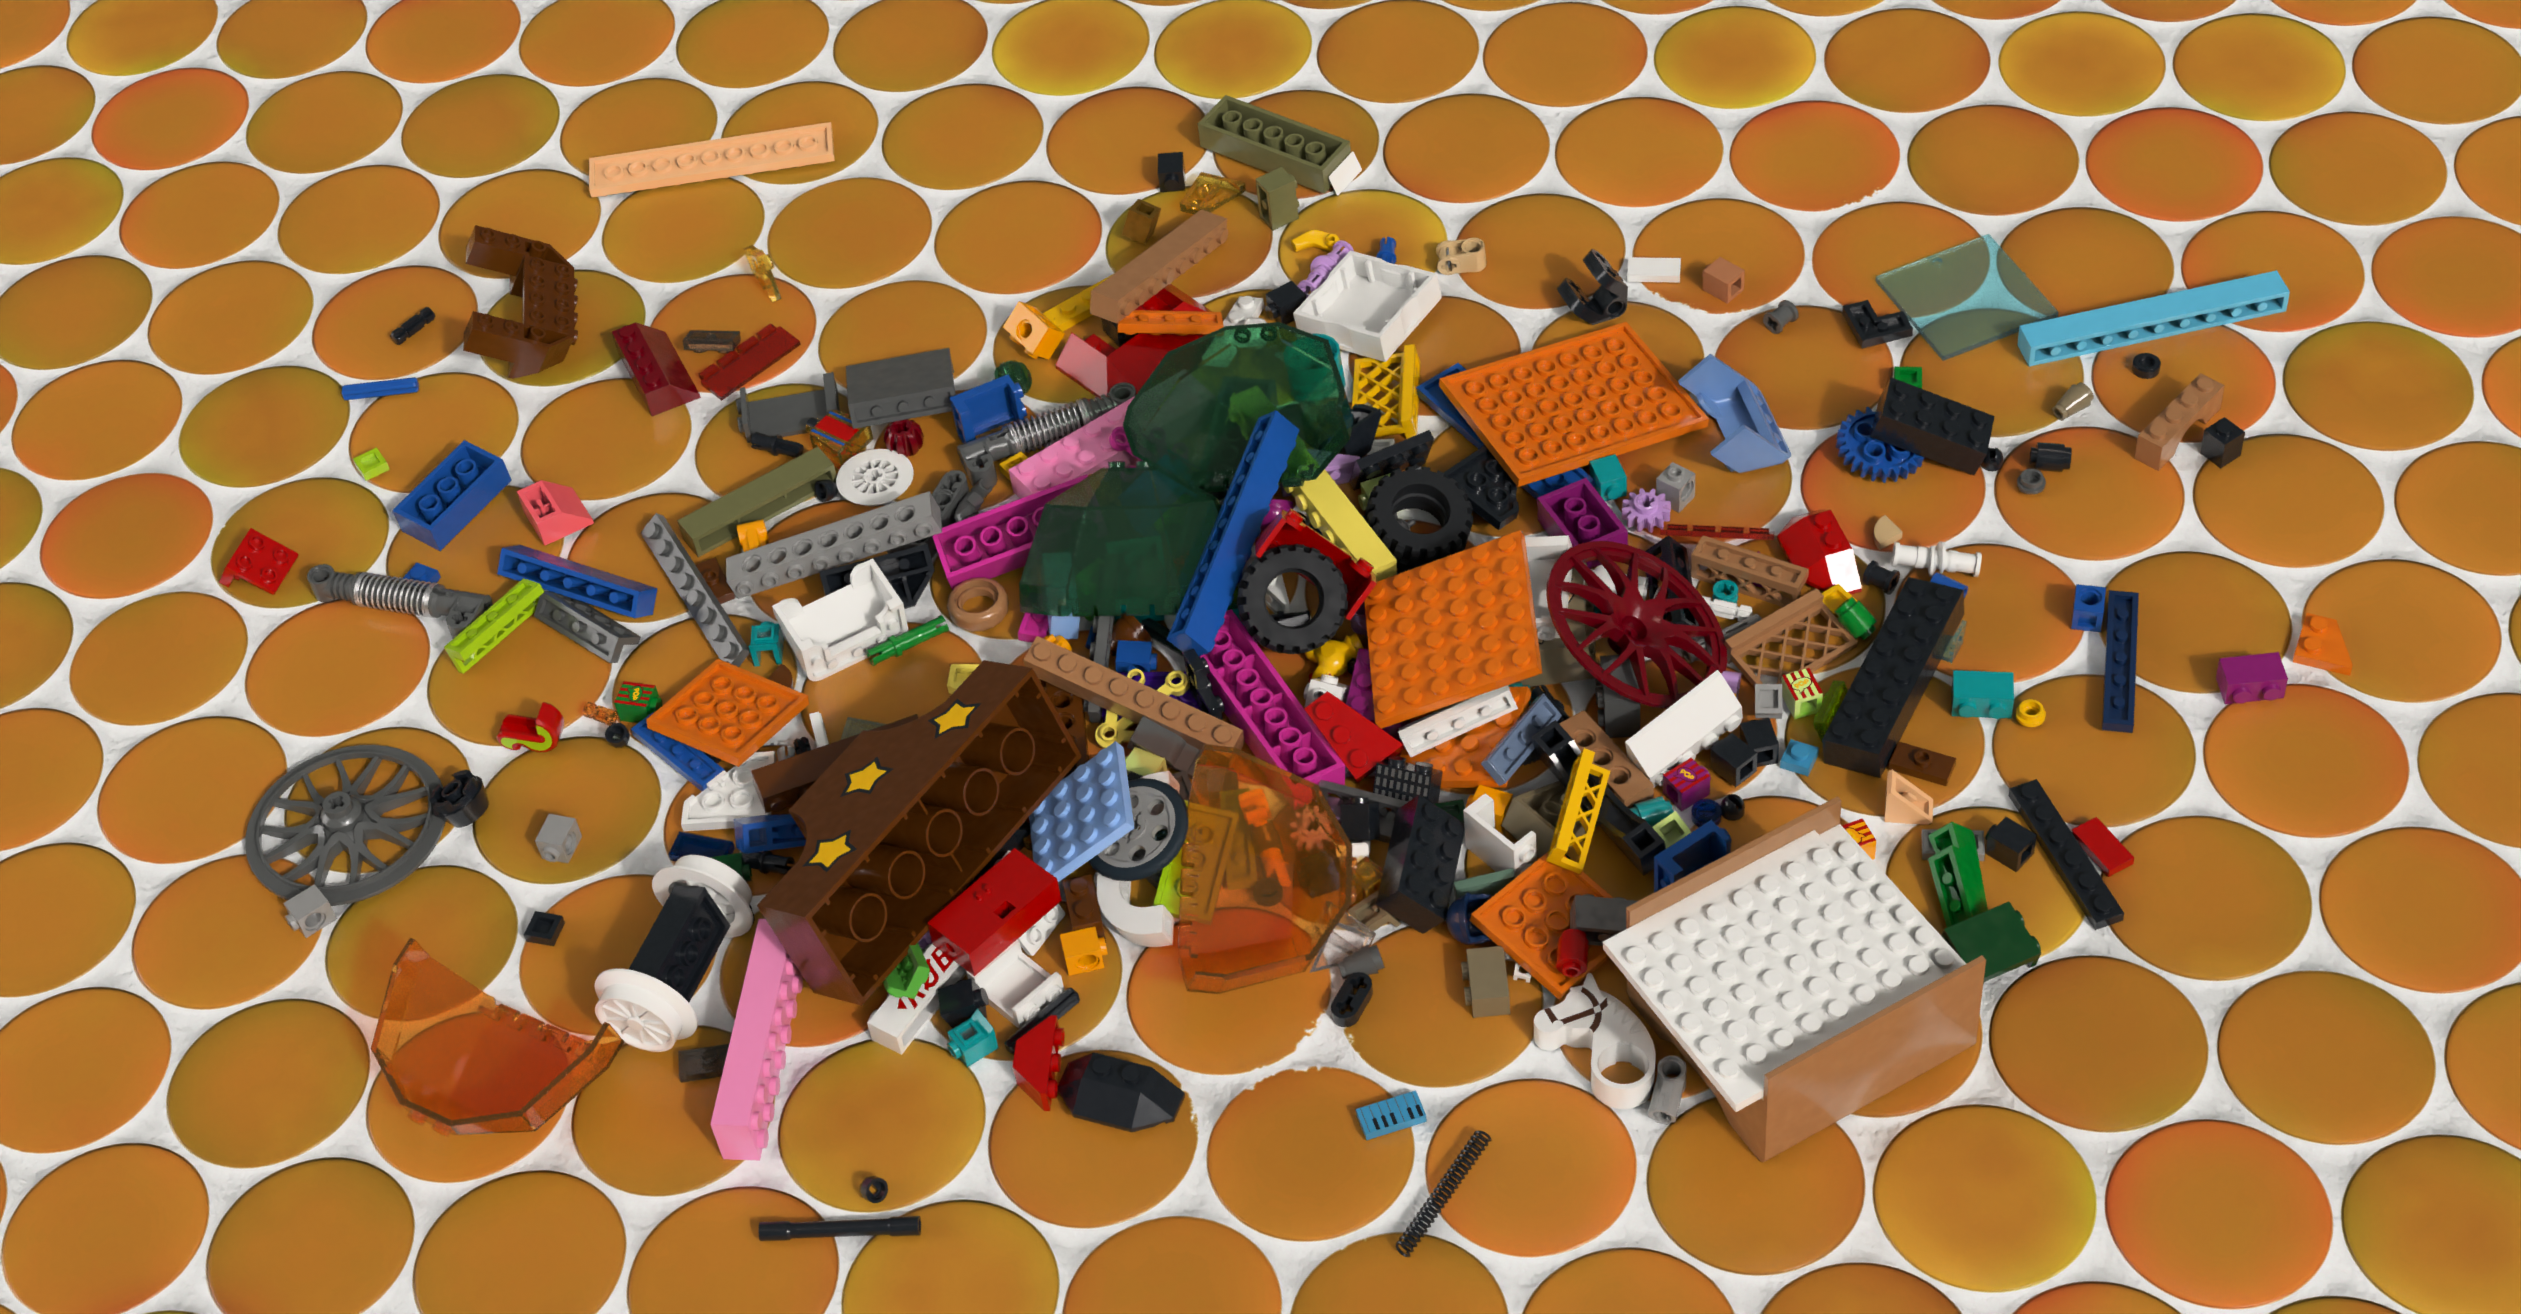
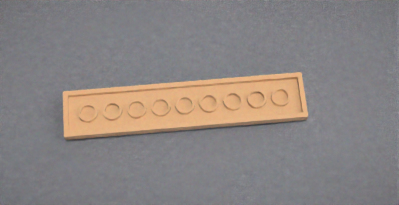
M828 122L589 158V191L591 198L835 161L832 124Z

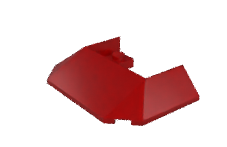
M1168 284L1156 295L1144 302L1143 305L1135 309L1212 312L1172 284ZM1071 332L1058 358L1056 369L1100 399L1103 394L1107 397L1110 389L1122 382L1132 384L1135 387L1136 395L1182 368L1190 372L1202 363L1201 356L1214 335L1188 334L1181 336L1164 333L1161 335L1139 333L1118 349H1115L1095 334L1082 340Z

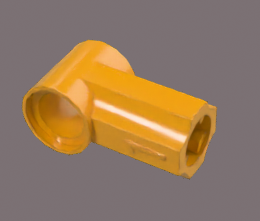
M764 519L736 525L741 548L744 552L769 543Z

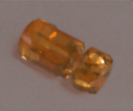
M587 702L582 711L585 717L593 718V720L608 726L616 723L618 718L616 710L597 706L591 702Z

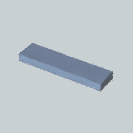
M1544 693L1532 702L1481 762V765L1499 786L1505 784L1534 750L1532 736L1553 721H1558L1562 716Z

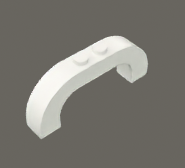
M1170 771L1152 773L1141 777L1144 779H1156L1169 784L1178 792L1180 790V784ZM1137 798L1131 799V806L1134 809L1138 804ZM1164 804L1155 805L1151 810V815L1160 814L1164 809ZM1119 844L1111 845L1107 849L1106 855L1112 856L1116 854L1120 848ZM1095 872L1094 882L1097 888V899L1100 909L1107 920L1124 938L1132 943L1146 947L1173 945L1174 917L1164 905L1150 907L1133 906L1130 901L1131 881H1117Z

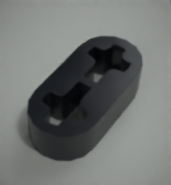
M1361 972L1353 973L1344 981L1331 1004L1332 1020L1336 1025L1350 1027L1356 1024L1373 995L1372 980L1367 974ZM1353 988H1359L1356 994L1354 995ZM1348 1005H1350L1351 1012L1346 1011L1344 1015L1340 1014V1011L1344 1012L1347 1009Z

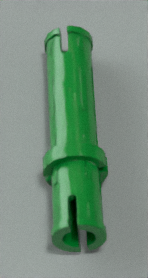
M940 615L897 637L894 635L888 637L886 642L866 649L867 657L879 653L878 656L870 659L869 662L872 666H875L892 656L899 657L903 654V651L944 632H948L947 624L936 628V625L946 620Z

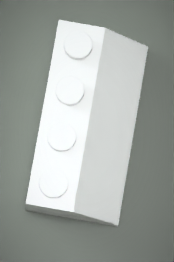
M1718 670L1625 741L1627 757L1654 784V788L1657 785H1663V774L1690 758L1695 760L1696 755L1703 749L1708 750L1712 748L1713 744L1719 740L1722 734L1726 731L1731 732L1740 725L1741 719H1743L1742 706L1722 674Z

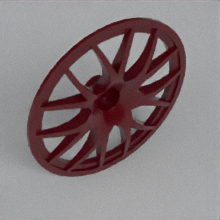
M1591 541L1568 549L1553 565L1548 576L1546 597L1555 629L1573 657L1584 669L1608 688L1635 702L1668 709L1690 692L1678 694L1675 671L1682 674L1696 686L1718 670L1721 674L1723 671H1726L1727 648L1724 645L1725 638L1715 614L1698 590L1664 561L1650 553L1626 544L1611 541ZM1598 560L1610 575L1617 594L1613 593L1584 563ZM1614 561L1629 565L1627 576ZM1575 568L1588 586L1564 582L1567 573ZM1638 569L1659 580L1653 599L1643 600L1638 590ZM1667 587L1679 598L1665 599ZM1562 591L1579 595L1590 601L1601 610L1602 614L1563 608L1561 600ZM1688 608L1699 626L1673 624L1664 620L1663 615L1677 609ZM1566 618L1596 628V630L1579 644L1571 632ZM1704 636L1707 651L1693 640L1692 637ZM1608 637L1609 646L1620 656L1604 670L1584 649L1594 641ZM1669 645L1681 648L1703 661L1707 665L1704 678ZM1644 656L1650 658L1658 666L1665 678L1670 695L1649 692ZM1628 658L1639 689L1611 675Z

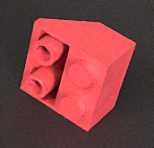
M541 480L517 491L524 514L544 546L594 524L593 519L572 487Z

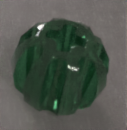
M1011 360L1001 363L996 368L993 380L1008 374L1014 383H1019L1023 395L1029 392L1032 385V377L1025 364Z

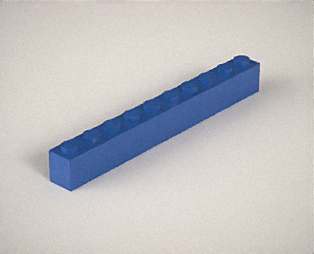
M1277 410L1259 417L1167 637V640L1182 652L1194 648L1198 656L1208 654L1214 648V640L1218 630L1224 624L1225 613L1234 599L1233 593L1243 577L1242 571L1246 561L1252 555L1251 549L1254 541L1259 536L1263 519L1270 510L1269 504L1279 488L1278 482L1287 468V460L1291 451L1296 446L1295 440L1299 429Z

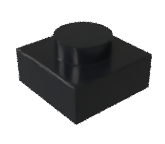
M535 911L524 933L526 942L554 946L565 924L563 916Z

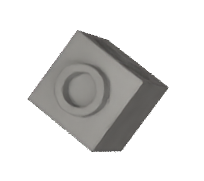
M1672 462L1656 478V496L1664 493L1665 501L1671 502V509L1680 513L1695 497V473Z
M548 814L535 842L542 859L549 862L569 863L582 838V834L576 818Z
M315 884L284 903L288 915L285 916L287 923L293 931L299 929L305 938H308L337 919L329 901Z

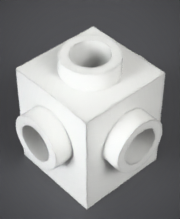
M1322 674L1321 678L1311 679L1304 690L1305 707L1327 691L1346 704L1350 686L1338 683V677Z

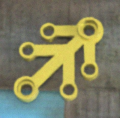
M1132 669L1128 672L1127 677L1132 679L1133 676L1138 675L1141 677L1138 682L1145 683L1144 673L1140 669ZM1178 670L1170 672L1166 676L1165 684L1157 689V691L1168 696H1181L1185 694L1189 689L1187 675ZM1177 677L1182 679L1179 684H1173L1171 682L1174 678ZM1107 710L1105 722L1099 725L1095 732L1096 741L1102 748H1107L1115 741L1120 745L1122 742L1129 743L1134 731L1127 729L1137 723L1124 717L1117 721L1118 715ZM1113 731L1114 735L1111 738H1107L1104 736L1105 733Z

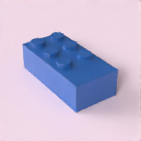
M464 440L392 512L402 532L441 551L512 480L503 459Z

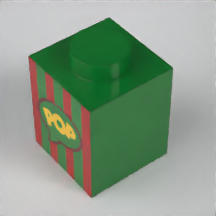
M624 681L614 704L620 721L639 723L652 712L654 713L662 707V699L659 697L655 685Z

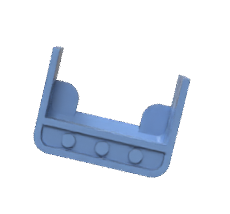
M1709 354L1678 380L1679 385L1696 395L1699 401L1697 405L1707 416L1711 415L1717 420L1725 440L1710 452L1713 457L1723 462L1731 472L1744 473L1779 465L1791 457V452L1762 392L1753 382L1727 364Z

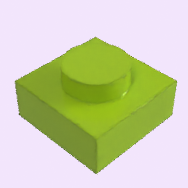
M377 447L353 458L356 468L365 481L390 470L387 461Z

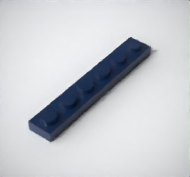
M2109 590L2102 720V730L2133 733L2139 593Z

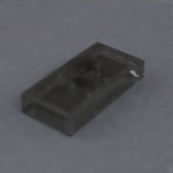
M729 1044L678 1051L679 1079L681 1083L722 1077Z

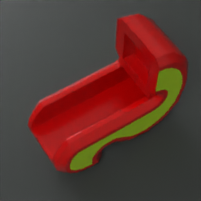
M543 702L537 718L513 714L505 716L497 735V740L503 747L510 750H520L521 745L532 751L548 752L558 745L564 728V718L556 707Z

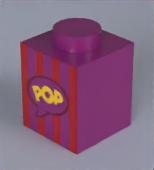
M1690 758L1663 774V794L1682 812L1710 795L1711 776L1704 766H1699Z

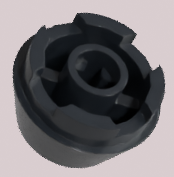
M462 770L452 774L455 779L445 787L439 784L429 798V801L433 804L434 815L457 828H462L475 822L484 814L489 805L482 779L474 776L469 770Z

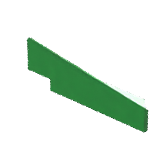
M1950 822L1929 834V840L1936 854L1928 858L1946 927L1948 928L1987 911L1988 907L1974 832L1964 826Z

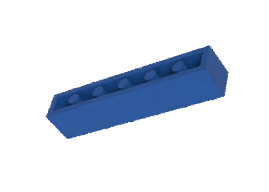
M523 545L501 549L498 575L517 581L525 578L540 583L545 590L632 618L653 615L658 588Z

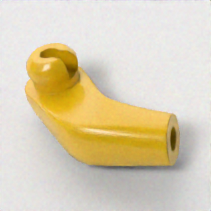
M1313 229L1292 239L1291 244L1295 252L1313 247L1331 252L1333 245L1340 239L1336 234Z

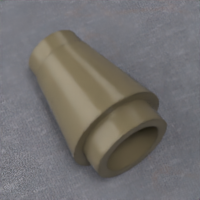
M2084 383L2073 384L2052 408V411L2059 420L2063 421L2089 407L2094 399V395L2091 389Z

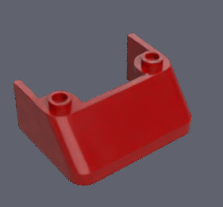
M1289 509L1288 512L1281 510L1256 540L1255 555L1261 558L1267 550L1285 544H1301L1320 550V553L1334 561L1333 564L1343 574L1342 578L1348 590V608L1345 611V618L1351 620L1377 584L1376 575L1372 572L1374 566L1361 557L1359 560H1356L1302 522L1304 518L1293 509ZM1297 573L1315 586V584L1307 576Z

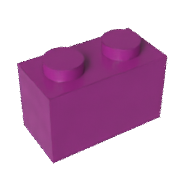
M2279 652L2219 658L2216 680L2224 704H2241L2251 701L2284 698L2288 681Z

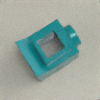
M765 621L760 625L752 626L749 650L754 667L760 666L761 651L773 650L777 665L782 664L784 637L780 625Z
M978 1008L970 1019L947 1032L950 1041L947 1043L948 1050L956 1060L960 1058L967 1067L999 1048L994 1028Z

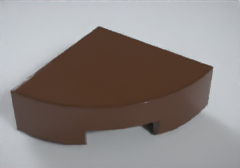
M780 664L768 679L794 690L793 677L790 670L785 665Z

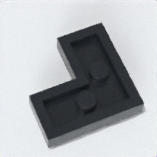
M1868 300L1843 306L1842 314L1862 349L1913 336V327L1903 311L1877 317Z
M1194 648L1183 652L1190 693L1201 711L1223 720L1224 704L1219 695L1214 696L1212 693V685L1207 677L1210 669L1204 657L1199 658Z

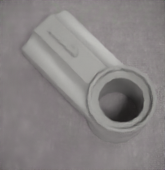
M1669 1055L1662 1058L1658 1063V1075L1648 1111V1117L1655 1120L1656 1123L1668 1125L1669 1123L1676 1122L1682 1093L1686 1088V1064L1680 1057ZM1669 1074L1678 1075L1674 1078L1667 1077Z

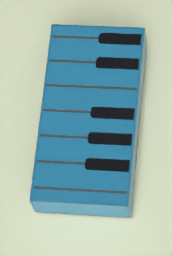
M1416 1090L1356 1109V1116L1366 1141L1427 1122L1425 1111Z

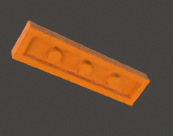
M1134 310L1117 323V332L1128 335L1136 333L1161 335L1164 333L1181 336L1188 334L1213 336L1223 335L1224 325L1221 312Z

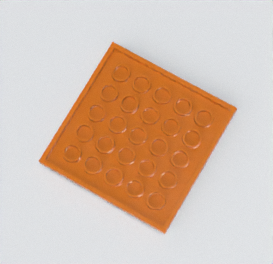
M1520 530L1377 581L1376 586L1364 601L1375 723L1381 729L1542 674L1525 536Z

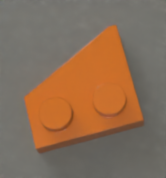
M2306 613L2293 662L2350 676L2353 664L2337 620Z

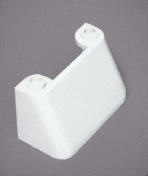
M873 558L853 568L850 574L851 584L803 607L795 598L783 599L772 606L774 615L809 680L819 681L868 658L866 649L886 642L887 638L892 635L897 637L908 631L903 602Z

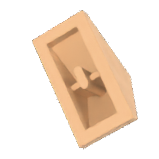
M1894 770L1888 771L1885 822L1931 824L1933 821V798Z

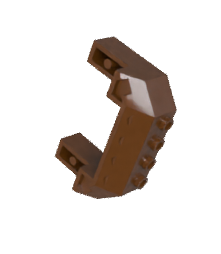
M475 225L466 246V264L510 275V294L523 297V323L473 311L464 331L463 351L508 361V378L512 379L536 374L563 362L570 345H575L578 336V330L574 329L578 318V313L574 312L578 301V296L574 295L578 279L574 278V267L550 244Z

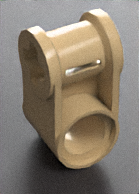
M1479 238L1446 240L1439 243L1436 247V253L1439 257L1437 268L1441 274L1452 275L1479 272L1486 267L1485 244ZM1446 248H1449V255H1446Z

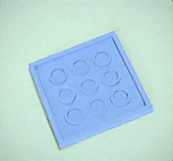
M1116 741L1107 748L1100 750L1096 756L1085 764L1078 766L1074 772L1062 779L1029 816L1033 861L1056 877L1058 882L1134 829L1124 747Z

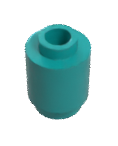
M1662 796L1633 805V808H1629L1637 816L1646 820L1651 827L1674 812L1671 802L1669 800L1665 801Z

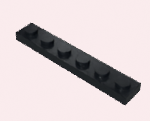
M2035 779L2009 788L2008 796L2031 832L2037 835L2036 839L2093 928L2097 930L2123 921V910L2038 780Z

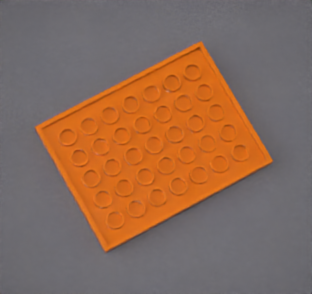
M1627 322L1442 377L1439 380L1441 390L1517 487L1589 465L1591 460L1614 454L1618 456L1708 427L1709 423L1707 415L1684 388L1679 385L1678 381Z

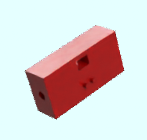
M1014 848L927 922L932 944L973 976H976L1062 901L1057 878Z

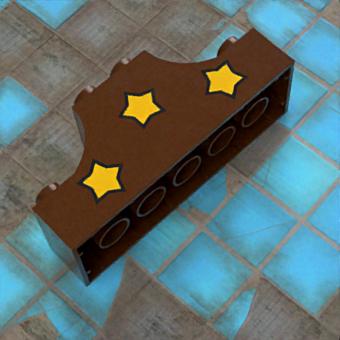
M983 660L943 704L929 713L898 727L879 731L863 730L788 810L806 838L805 847L796 864L759 902L757 907L813 993L862 1006L908 954L909 945H916L929 930L927 922L965 890L1082 757L1080 751L1033 668Z

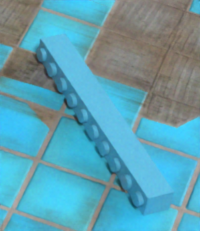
M2276 270L2020 325L2017 345L2030 367L2285 312L2290 291Z

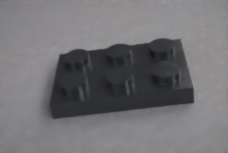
M1430 430L1356 460L1349 481L1353 490L1360 489L1361 482L1389 474L1397 469L1403 471L1406 467L1415 466V469L1424 465L1434 441Z

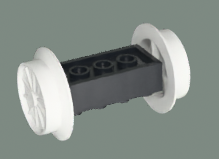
M686 855L679 858L674 866L664 867L657 871L652 880V888L663 908L629 969L616 968L603 971L595 981V991L599 998L595 1006V1014L599 1022L616 1038L633 1047L651 1052H663L671 1049L676 1040L685 1039L694 1034L698 1026V1019L694 1009L689 1004L724 937L741 936L747 933L753 924V914L749 907L752 900V892L747 882L729 866L705 856Z

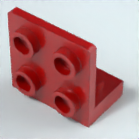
M250 528L226 565L219 583L229 588L234 579L239 581L242 578L274 595L298 558V553Z

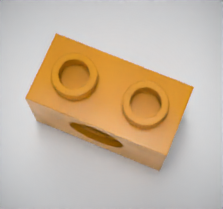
M1020 301L1003 326L1011 334L1009 338L1013 342L1023 345L1025 347L1024 352L1035 359L1042 357L1049 360L1065 335L1061 329L1036 307Z

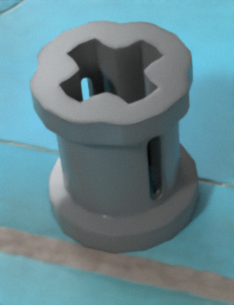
M1783 300L1778 304L1777 309L1764 315L1763 322L1768 330L1774 334H1779L1783 331V327L1786 324L1798 319L1799 313L1792 302Z

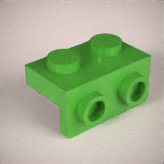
M918 943L916 945H909L908 954L883 981L886 991L894 997L902 998L904 996L915 999L921 985L929 977L930 968Z

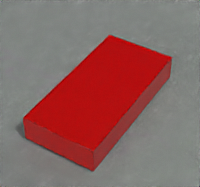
M2097 817L2071 830L2081 848L2108 877L2134 864V856Z

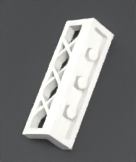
M1507 685L1446 706L1398 728V733L1410 757H1413L1518 709Z

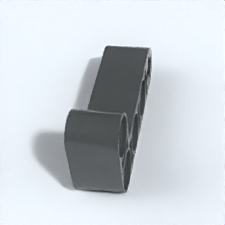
M960 470L947 472L932 493L933 498L940 507L942 528L955 523L954 515L960 501L969 493L966 475ZM930 536L887 550V553L890 554L928 544L932 559L937 549L933 537Z

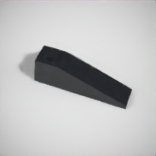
M1292 403L1280 412L1281 415L1299 429L1298 436L1319 451L1360 456V458L1371 451L1381 418L1380 409L1363 404H1355L1352 407L1353 409L1343 408L1342 404H1333L1330 408H1320L1319 404Z

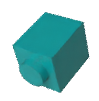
M1616 454L1589 461L1590 476L1595 479V489L1604 501L1627 496V476Z

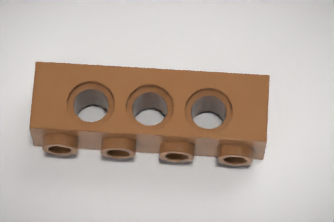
M1584 710L1559 723L1575 741L1581 752L1584 748L1595 752L1592 764L1610 771L1607 786L1625 806L1633 808V805L1654 798V784Z

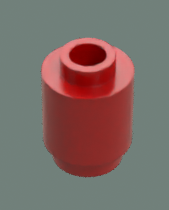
M1567 929L1562 932L1561 937L1558 939L1556 968L1567 977H1578L1587 971L1589 941L1583 931Z

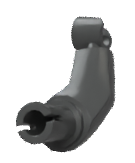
M980 479L971 488V492L967 493L958 504L954 515L955 523L979 514L978 510L984 502L983 499L993 489L992 486L988 489L982 486L981 483L984 479Z

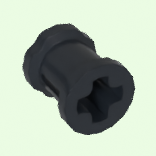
M1872 560L1865 569L1862 583L1865 585L1873 584L1884 589V593L1890 595L1899 582L1900 572L1897 570H1887L1880 567L1878 562Z

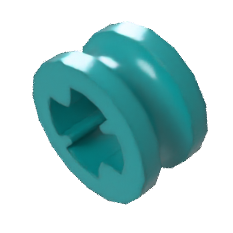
M1731 580L1716 582L1713 586V601L1714 599L1737 603L1738 586Z

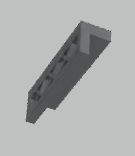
M544 591L540 596L534 617L609 663H618L623 645L639 644L641 636L585 602L551 591Z

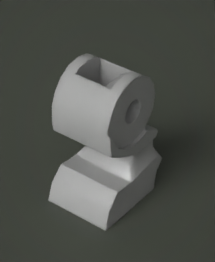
M1755 684L1756 719H1782V684Z

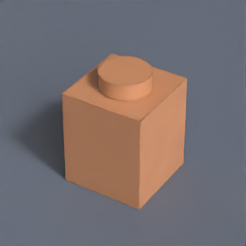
M1721 257L1712 264L1707 265L1703 270V290L1727 304L1744 290L1745 270Z

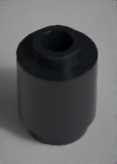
M2037 442L2036 448L2031 447L2030 464H2035V469L2042 471L2062 472L2063 469L2069 470L2072 448L2065 447V444Z

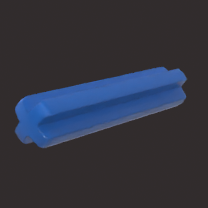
M415 377L342 386L344 400L417 393L419 391V382Z

